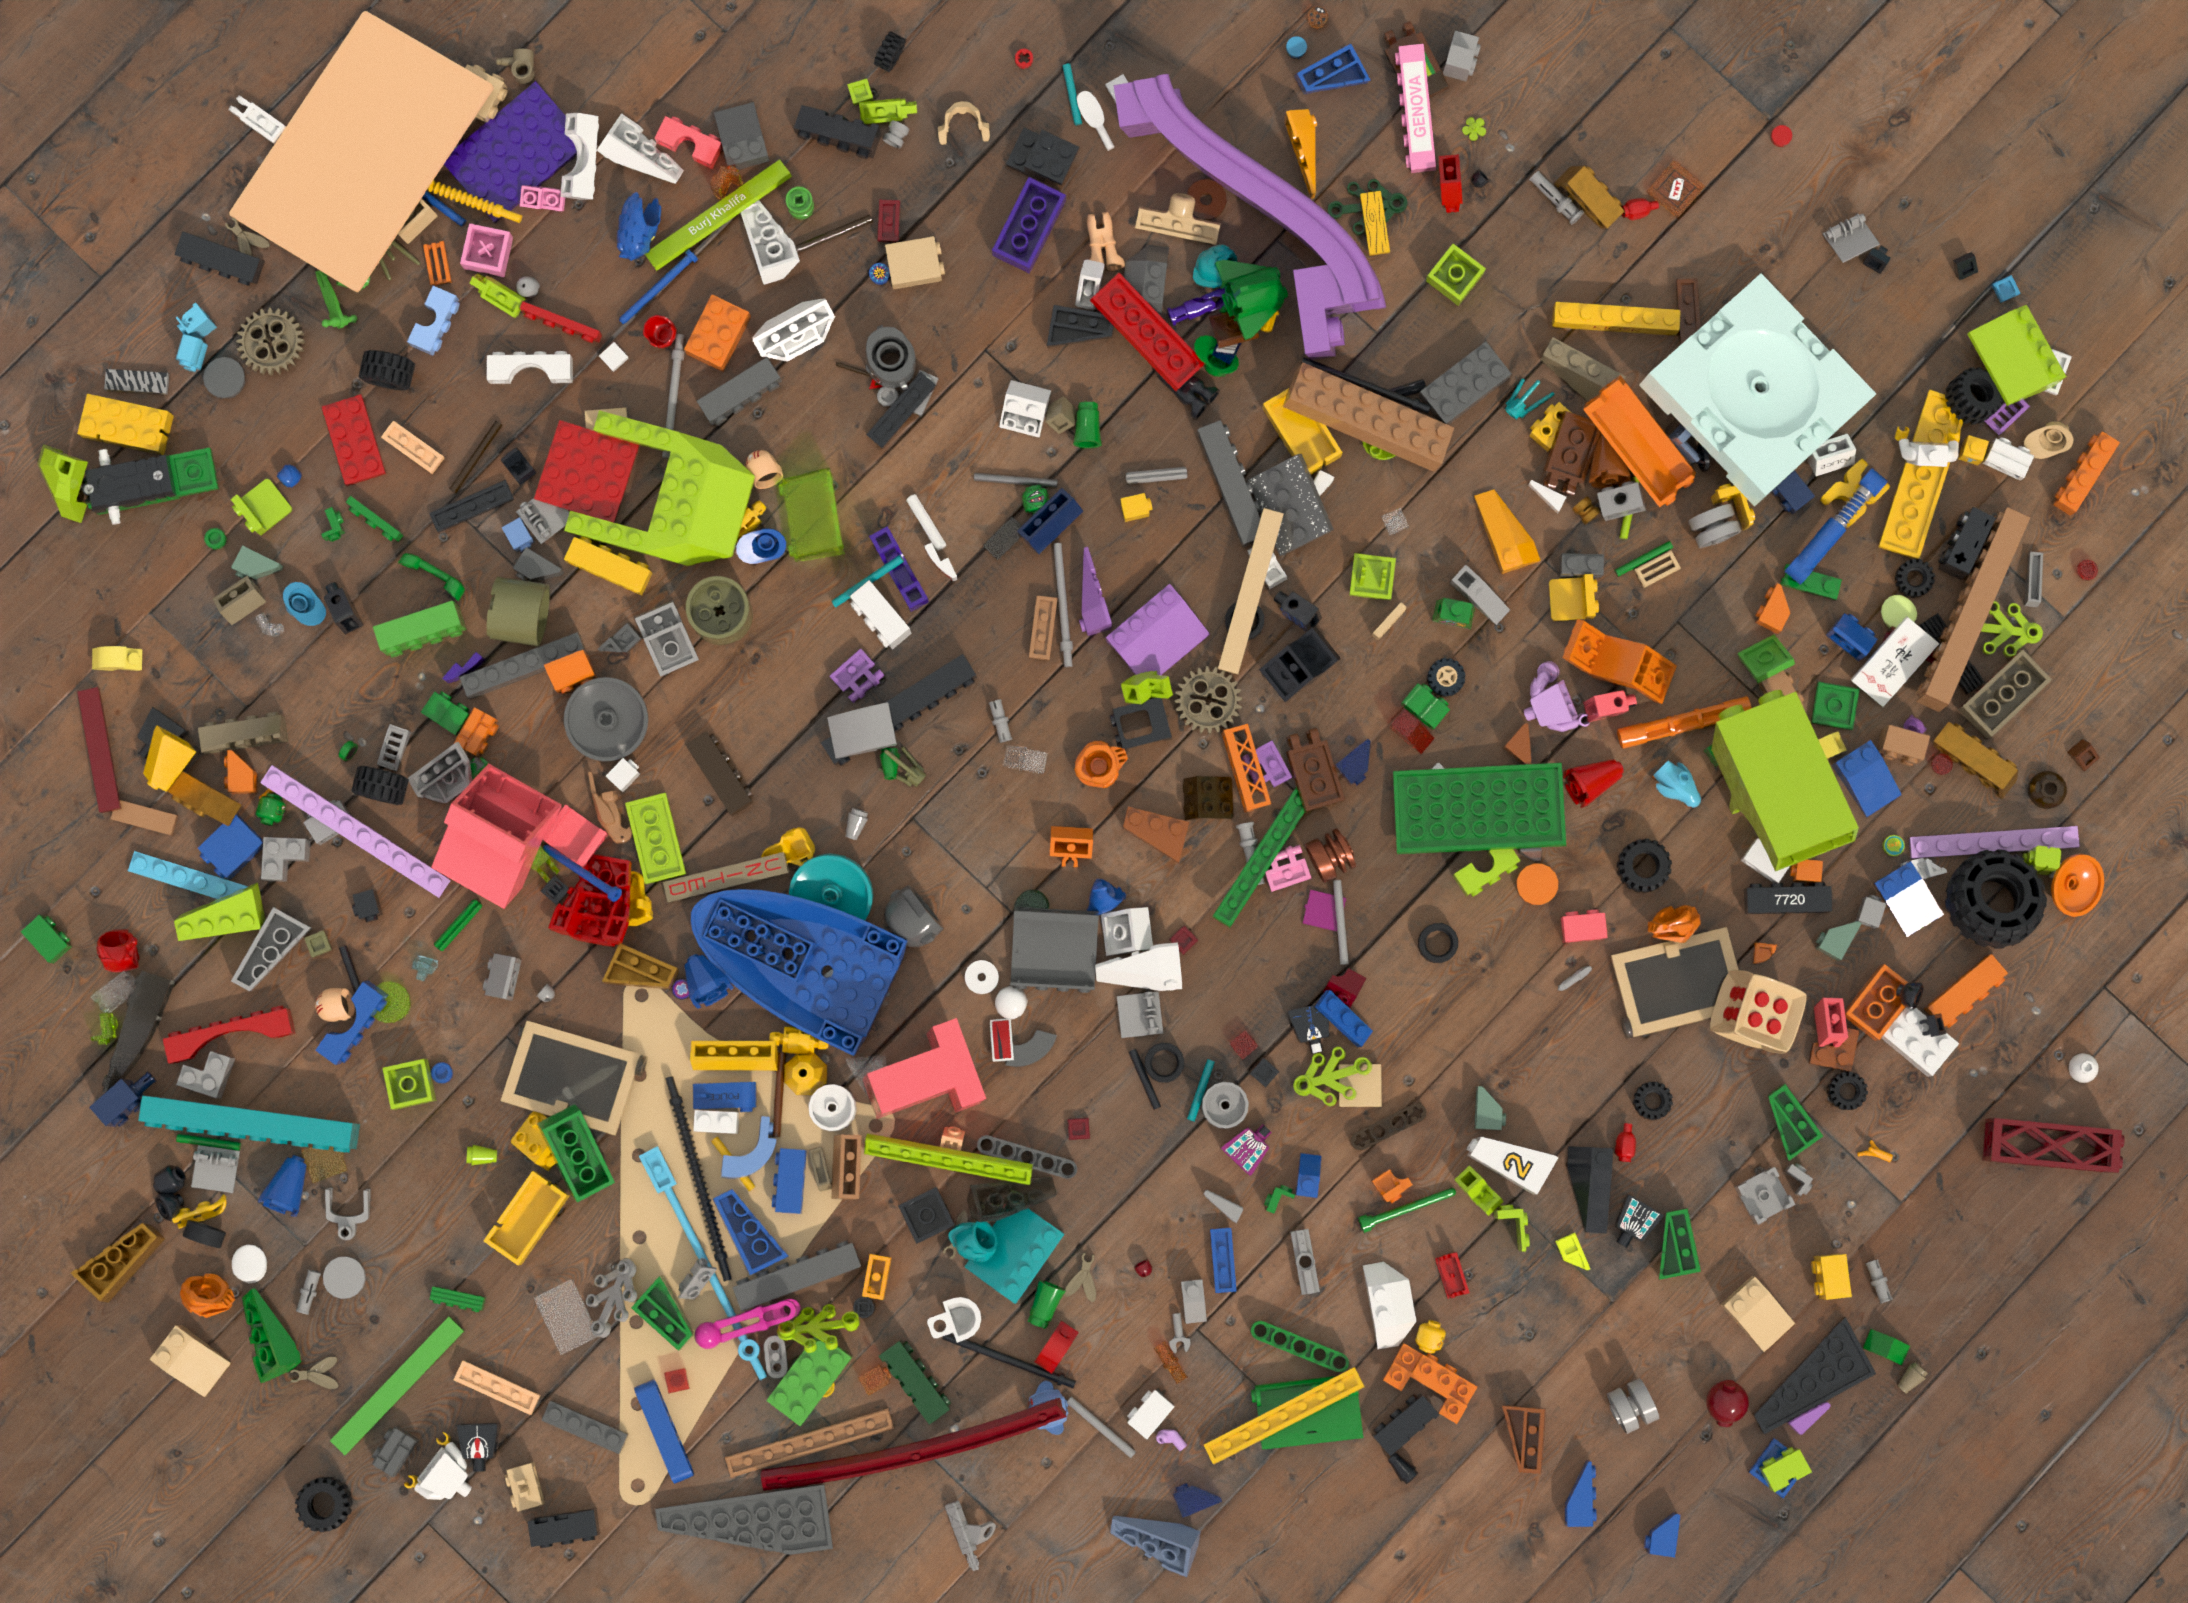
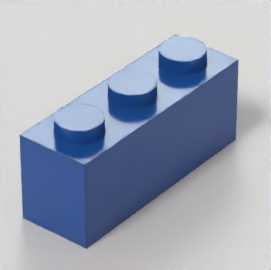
M780 1148V1152H776L775 1165H779L778 1174H774L773 1186H777V1193L772 1196V1207L775 1208V1212L802 1214L807 1150Z

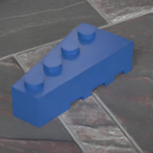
M733 1189L712 1199L749 1276L788 1257L786 1252L778 1245Z

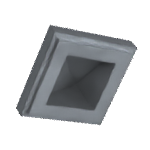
M1520 848L1518 850L1519 854L1536 863L1541 862L1542 848Z

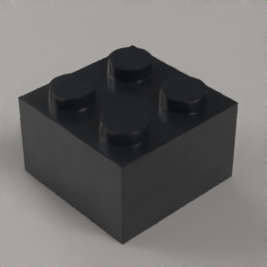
M938 1187L898 1205L916 1244L955 1226Z

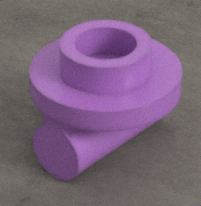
M1910 715L1904 723V729L1921 734L1927 730L1924 724L1913 715Z

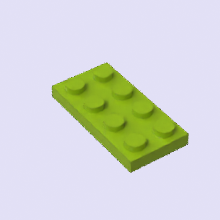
M667 793L625 803L645 884L686 875Z

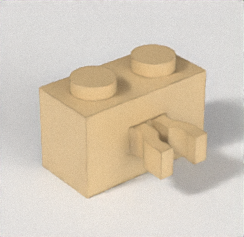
M534 1462L507 1470L505 1481L507 1486L512 1489L513 1495L510 1496L513 1508L516 1507L517 1511H522L545 1503Z

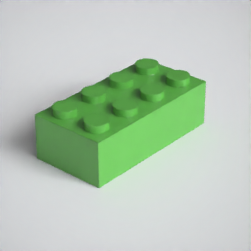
M453 600L373 626L380 651L391 657L400 656L403 654L402 651L407 649L411 651L421 649L423 647L422 644L428 642L431 644L443 641L442 638L447 636L451 638L458 637L463 634L462 631L467 630L460 606Z
M816 1337L813 1338L817 1345L816 1351L807 1353L804 1350L766 1400L799 1426L803 1425L853 1358L851 1354L839 1345L834 1350H828L825 1347V1343Z

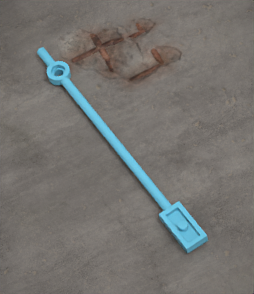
M659 1146L643 1153L639 1158L657 1193L665 1192L698 1259H706L708 1261L707 1266L712 1267L672 1189L673 1186L677 1185V1182ZM714 1272L709 1281L727 1317L735 1316L736 1314ZM740 1322L732 1324L734 1330L742 1328ZM747 1335L738 1337L740 1341L738 1347L739 1356L751 1362L759 1380L767 1377L758 1359L760 1353L759 1344L755 1340L748 1339ZM747 1346L753 1347V1352L751 1354H748L746 1352Z

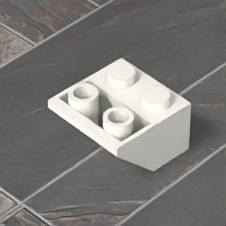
M1011 380L1006 392L999 427L1040 437L1051 390Z

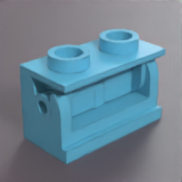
M196 302L182 316V320L176 317L179 321L177 327L183 334L199 339L204 338L217 328Z

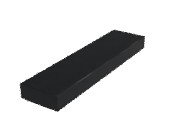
M920 372L908 386V389L904 390L866 435L883 449L937 385Z
M504 480L429 514L437 532L440 533L515 499L507 481Z

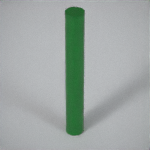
M1668 541L1614 570L1617 577L1673 548V545Z
M178 1134L176 1142L236 1151L241 1149L240 1142Z

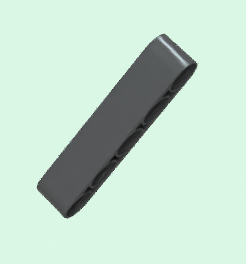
M989 1135L982 1136L977 1142L978 1150L992 1157L1023 1162L1021 1159L1022 1153L1030 1151L1033 1154V1160L1029 1163L1033 1164L1032 1169L1065 1179L1073 1178L1077 1173L1076 1164L1069 1159ZM984 1139L992 1141L993 1147L991 1150L984 1151L981 1148V1142ZM1004 1145H1010L1013 1148V1154L1010 1157L1002 1155L1001 1149ZM1045 1157L1053 1159L1054 1165L1051 1169H1044L1041 1163ZM1066 1163H1070L1074 1167V1172L1069 1176L1062 1173V1166Z

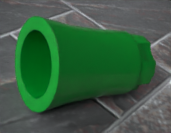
M1086 401L1079 403L1073 441L1074 446L1079 448H1097L1102 446L1098 403Z
M1039 1280L1036 1295L1029 1312L1028 1322L1047 1329L1049 1321L1052 1320L1054 1312L1066 1290L1050 1282Z

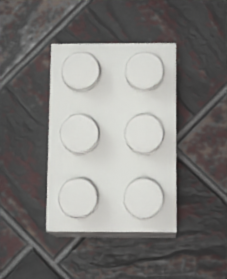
M870 580L850 596L852 600L850 604L858 616L864 615L865 618L863 620L872 632L876 630L879 633L877 637L885 648L890 646L893 650L911 635L910 628Z
M1905 1007L1881 1039L1927 1077L1933 1076L1959 1043L1947 1033L1934 1037L1922 1035V1032L1929 1030V1026L1926 1023L1920 1024L1919 1022L1927 1019V1017L1917 1008L1910 1011Z

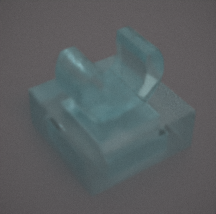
M418 955L413 961L411 968L418 970L416 979L425 981V978H428V975L433 974L437 969L439 961Z

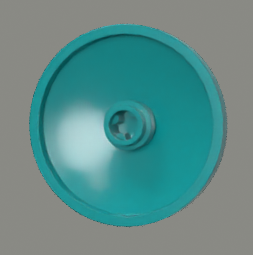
M821 854L807 860L796 871L789 887V895L827 905L862 920H866L873 904V888L865 870L854 860L839 854Z

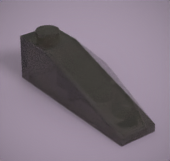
M1052 1177L1033 1178L1030 1185L1011 1181L970 1185L967 1202L971 1217L978 1222L1001 1220L1055 1197L1057 1192Z

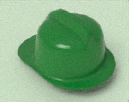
M1207 335L1200 336L1194 343V350L1198 358L1205 363L1204 368L1206 372L1215 377H1224L1226 374L1237 370L1239 359L1235 353L1216 352L1218 347L1216 339Z

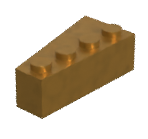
M1948 722L1933 741V747L1954 763L1961 762V767L1969 775L1975 776L1976 774L1979 776L1978 779L1982 782L1981 784L1987 789L1993 787L1997 790L1996 796L2002 800L2017 781V766L2008 759L2005 761L2000 758V754L1991 747L1987 749L1976 736L1972 735L1970 737L1964 732V728L1959 724L1954 723L1953 725Z
M141 1223L121 1237L119 1241L105 1248L99 1255L72 1271L71 1274L99 1301L109 1303L165 1238L152 1225Z

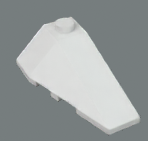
M621 113L597 151L615 163L676 184L684 170L667 153H661L655 147L657 143L653 139L648 140L642 134L643 129L638 124Z
M1178 942L1154 945L1150 947L1149 951L1143 953L1136 951L1130 957L1124 959L1117 957L1095 965L1098 982L1158 991L1182 989Z

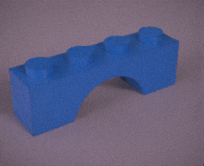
M369 980L362 982L351 998L356 1008V1020L353 1026L345 1033H327L315 1051L335 1065L342 1062L345 1063L352 1054L349 1051L363 1039L361 1034L365 1028L369 1029L374 1023V1015L377 1011L381 1012L386 1006L388 994Z

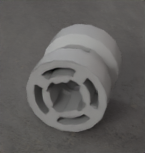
M892 120L888 126L890 133L884 135L883 141L890 146L901 149L904 143L902 138L908 135L910 129L902 123Z

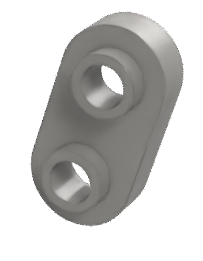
M777 1335L767 1338L764 1343L766 1370L771 1377L781 1378L788 1371L786 1343ZM773 1342L779 1344L778 1350L772 1349L771 1345ZM776 1363H779L781 1365L780 1371L774 1370V1365Z

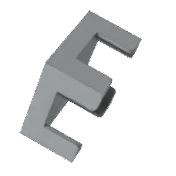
M1770 1167L1734 1187L1750 1218L1756 1225L1766 1221L1767 1218L1783 1209L1786 1210L1796 1205L1792 1197L1787 1195L1778 1178L1780 1175L1775 1167Z

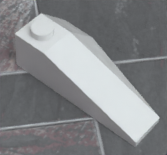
M758 200L742 211L741 215L763 284L765 285L784 279L800 260L794 242L784 233L781 226L775 222L771 214Z

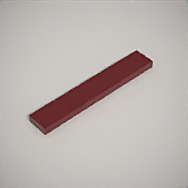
M95 687L77 691L99 812L105 813L122 809L100 688Z

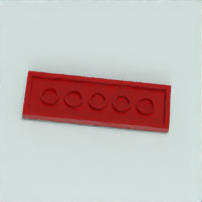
M1120 273L1090 299V302L1175 391L1205 364Z

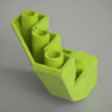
M43 444L37 465L62 517L82 523L87 505L85 502L77 500L88 462Z

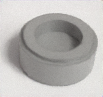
M884 386L880 388L877 393L878 402L883 407H891L898 399L896 389Z

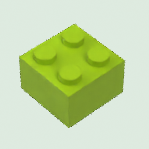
M1452 244L1428 274L1426 282L1459 306L1483 276L1486 268L1455 244Z
M420 1059L383 1068L392 1110L437 1101L428 1059Z

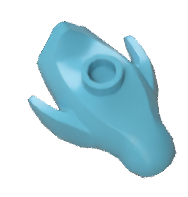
M1668 760L1652 776L1659 782L1656 784V788L1664 797L1679 800L1685 803L1686 807L1690 808L1697 807L1700 804L1701 795L1697 790L1690 771L1682 763L1678 762L1676 766Z

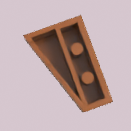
M1128 806L1123 829L1179 864L1189 822Z
M1502 1405L1519 1472L1541 1474L1546 1408Z

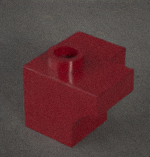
M1348 968L1343 976L1332 975L1323 992L1326 990L1332 991L1350 1009L1367 978Z

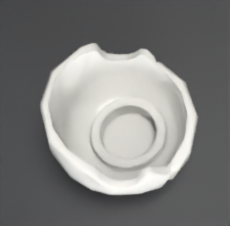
M1009 985L1001 989L997 994L995 1007L998 1014L1002 1017L1015 1019L1024 1013L1028 999L1022 989H1016L1015 986Z

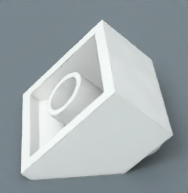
M1148 907L1130 908L1101 915L1106 956L1150 950V947L1153 946Z

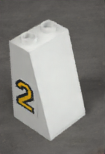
M1484 1137L1472 1139L1466 1149L1469 1151L1467 1156L1531 1194H1538L1558 1159L1555 1155Z

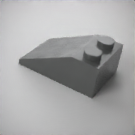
M754 102L714 112L730 172L770 162Z

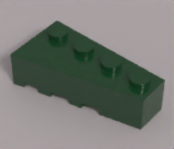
M900 1340L878 1357L882 1362L885 1361L887 1363L890 1373L900 1381L901 1388L912 1398L913 1404L930 1425L951 1409L949 1407L951 1402L945 1393L940 1394L936 1389L939 1385L931 1375L928 1378L924 1372L926 1367L920 1358L916 1360L911 1353L914 1350L907 1341L903 1343Z

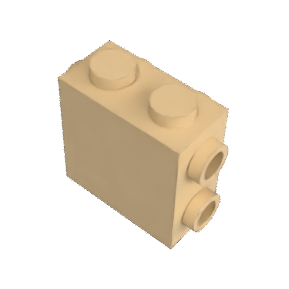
M467 64L465 69L488 81L494 87L476 115V118L488 123L490 119H494L497 115V106L500 101L505 99L508 92L506 90L507 86L503 82L504 79L496 74L491 76L485 73V69L478 65L472 67Z

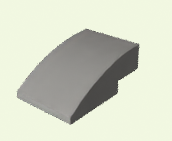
M673 600L635 617L660 677L699 660Z
M888 702L827 718L836 759L897 745Z

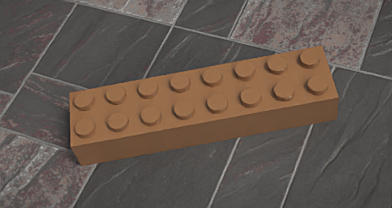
M1303 362L1294 373L1283 404L1284 408L1433 472L1442 465L1454 431L1452 426Z

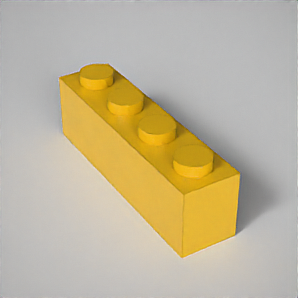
M583 536L580 539L573 538L564 558L566 563L636 594L643 595L652 576L648 565L639 561L637 564L630 562V557L621 553L618 556L610 553V548L601 544L599 547L591 544L592 541Z
M691 1041L690 1062L693 1070L777 1071L778 1048L776 1041Z

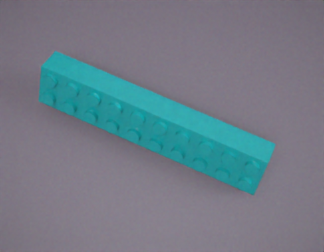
M142 1096L138 1120L145 1122L144 1126L162 1128V1124H165V1129L183 1131V1127H187L186 1132L204 1133V1130H208L207 1134L225 1136L226 1132L229 1133L228 1137L246 1139V1135L250 1136L249 1140L264 1142L267 1141V1138H271L270 1143L287 1144L288 1141H292V1146L308 1147L309 1144H313L312 1148L329 1150V1147L332 1146L334 1147L333 1151L350 1153V1149H357L360 1124L151 1096Z

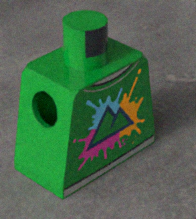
M1449 598L1439 599L1435 604L1432 622L1471 630L1475 607L1472 603Z

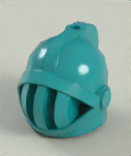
M1226 245L1212 246L1209 250L1203 251L1199 255L1194 267L1193 279L1196 284L1207 288L1221 287L1222 281L1215 262L1220 260L1238 262L1235 252Z
M984 1220L958 1224L951 1229L948 1235L958 1254L965 1259L975 1262H985L992 1258L998 1245L995 1231Z

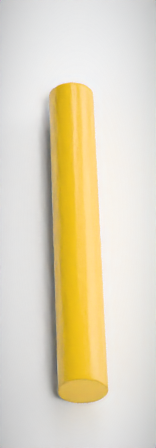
M718 1136L711 1141L722 1157L723 1155L732 1156ZM748 1176L739 1178L749 1192L756 1187Z

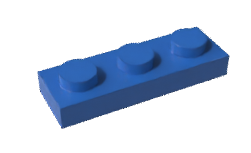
M1326 990L1315 1005V1008L1357 1048L1362 1047L1373 1032L1330 990Z
M1231 1228L1210 1229L1215 1293L1236 1292Z

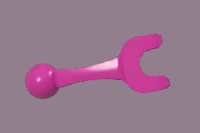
M793 1298L768 1306L758 1305L741 1314L716 1320L715 1323L704 1322L700 1324L695 1330L694 1338L701 1348L712 1349L720 1342L725 1343L746 1334L766 1331L770 1326L791 1320L799 1315L801 1306ZM785 1305L791 1309L790 1314L784 1311ZM757 1317L760 1319L756 1323L734 1331L721 1333L720 1330L744 1320Z

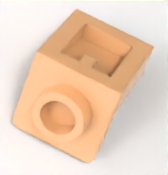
M944 1127L940 1147L961 1151L965 1131L957 1127Z

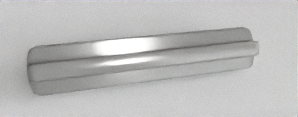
M1186 467L1126 473L1127 484L1187 478Z

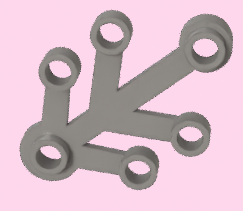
M622 1259L618 1263L616 1270L607 1275L599 1274L594 1279L595 1286L600 1288L607 1287L609 1282L616 1279L614 1286L597 1295L589 1294L586 1298V1305L592 1308L598 1307L601 1302L607 1300L599 1320L594 1321L591 1326L595 1336L605 1338L609 1335L611 1326L607 1321L615 1303L617 1308L614 1312L615 1320L625 1322L628 1319L629 1314L625 1308L624 1300L634 1302L637 1298V1292L634 1290L632 1277L636 1273V1265L631 1259ZM623 1284H624V1285H625V1290H624V1292H623V1294H622V1287H623Z

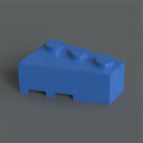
M1352 44L1345 46L1294 75L1303 94L1366 84L1370 81Z

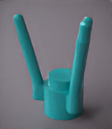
M1522 378L1510 399L1505 403L1507 406L1504 410L1515 420L1519 417L1523 419L1527 413L1549 400L1555 393L1551 392L1524 410L1526 405L1523 402L1536 389L1540 381L1537 380L1519 399L1516 396L1525 382V379Z

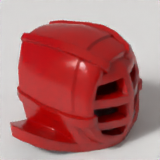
M114 929L105 932L98 938L96 950L105 970L124 972L139 968L138 961L140 958L136 946L138 941L129 932V929Z

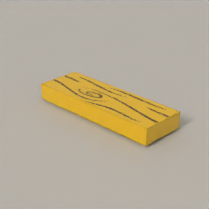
M1381 191L1360 194L1369 256L1390 253Z

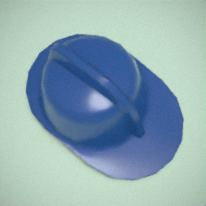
M763 528L743 535L738 540L736 552L743 562L749 564L774 560L784 554L786 540L779 531Z

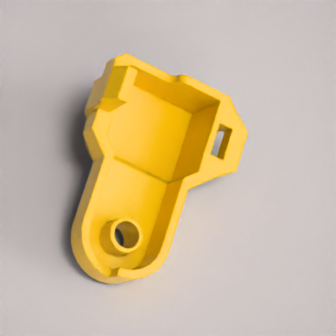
M797 827L783 834L780 842L766 848L761 858L785 852L787 863L790 862L801 866L813 857L815 845L804 828Z
M632 871L628 926H639L653 919L652 902L645 895L643 875Z

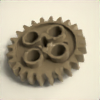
M271 307L268 309V313L260 309L259 316L253 312L254 318L252 320L246 317L248 324H241L244 332H237L242 339H238L236 342L242 345L237 350L243 353L240 357L242 360H247L245 364L248 367L253 365L252 370L255 372L260 368L262 375L268 370V373L273 376L274 370L280 375L281 368L289 371L288 364L296 366L293 360L294 358L301 359L297 353L304 352L300 344H304L305 340L299 338L304 335V332L297 331L301 325L299 323L294 324L296 321L294 317L289 318L288 312L282 315V311L279 308L274 313ZM266 324H268L270 336L274 339L272 345L276 352V359H273V350L268 344L270 339L265 329ZM277 325H283L280 333H274V328ZM262 330V336L259 339H254V333ZM287 344V351L279 353L280 346ZM262 350H268V355L260 359L259 353Z
M1206 666L1205 672L1198 668V674L1196 675L1190 671V679L1185 676L1183 677L1185 685L1178 684L1182 691L1175 692V695L1180 697V699L1174 701L1176 704H1180L1176 712H1183L1179 719H1187L1185 726L1192 723V731L1199 727L1200 734L1203 733L1204 729H1207L1209 735H1211L1212 729L1219 733L1220 726L1226 730L1227 722L1234 724L1231 717L1239 716L1235 710L1242 708V706L1237 704V702L1243 700L1242 697H1237L1241 689H1234L1238 682L1231 683L1232 675L1224 677L1225 671L1218 674L1217 667L1214 668L1213 672H1210L1208 666ZM1203 683L1207 689L1203 693H1198L1195 690V685ZM1217 688H1224L1227 691V695L1223 698L1217 697L1215 694ZM1195 695L1197 697L1206 699L1208 695L1211 696V700L1218 702H1226L1227 705L1223 706L1214 702H1211L1210 705H1206V701L1200 699H1192L1190 698V696ZM1198 703L1201 705L1202 710L1200 713H1193L1190 710V706ZM1213 708H1219L1222 711V716L1214 718L1210 711Z

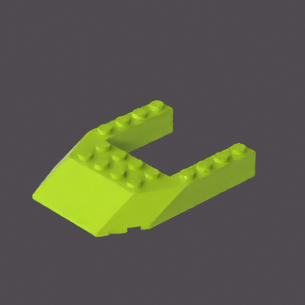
M599 410L593 431L670 453L649 530L646 532L570 511L564 531L685 566L732 557L755 475L745 468L722 445Z

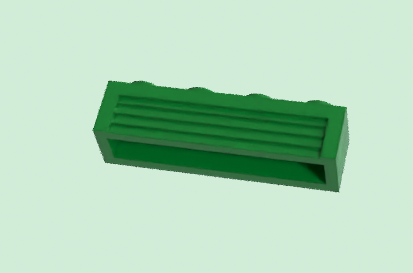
M432 1286L429 1300H433L432 1303L436 1304L443 1302L446 1303V1306L453 1307V1305H458L460 1309L472 1308L471 1311L479 1312V1310L484 1309L486 1297Z

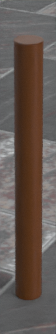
M779 1052L772 1137H781L786 1053Z

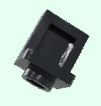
M514 448L501 458V462L519 485H522L537 473L518 448Z

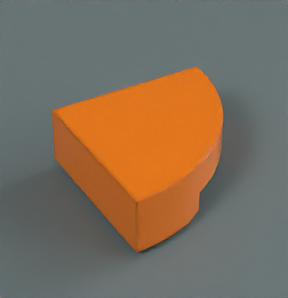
M1755 943L1753 964L1767 961L1774 954L1777 945Z

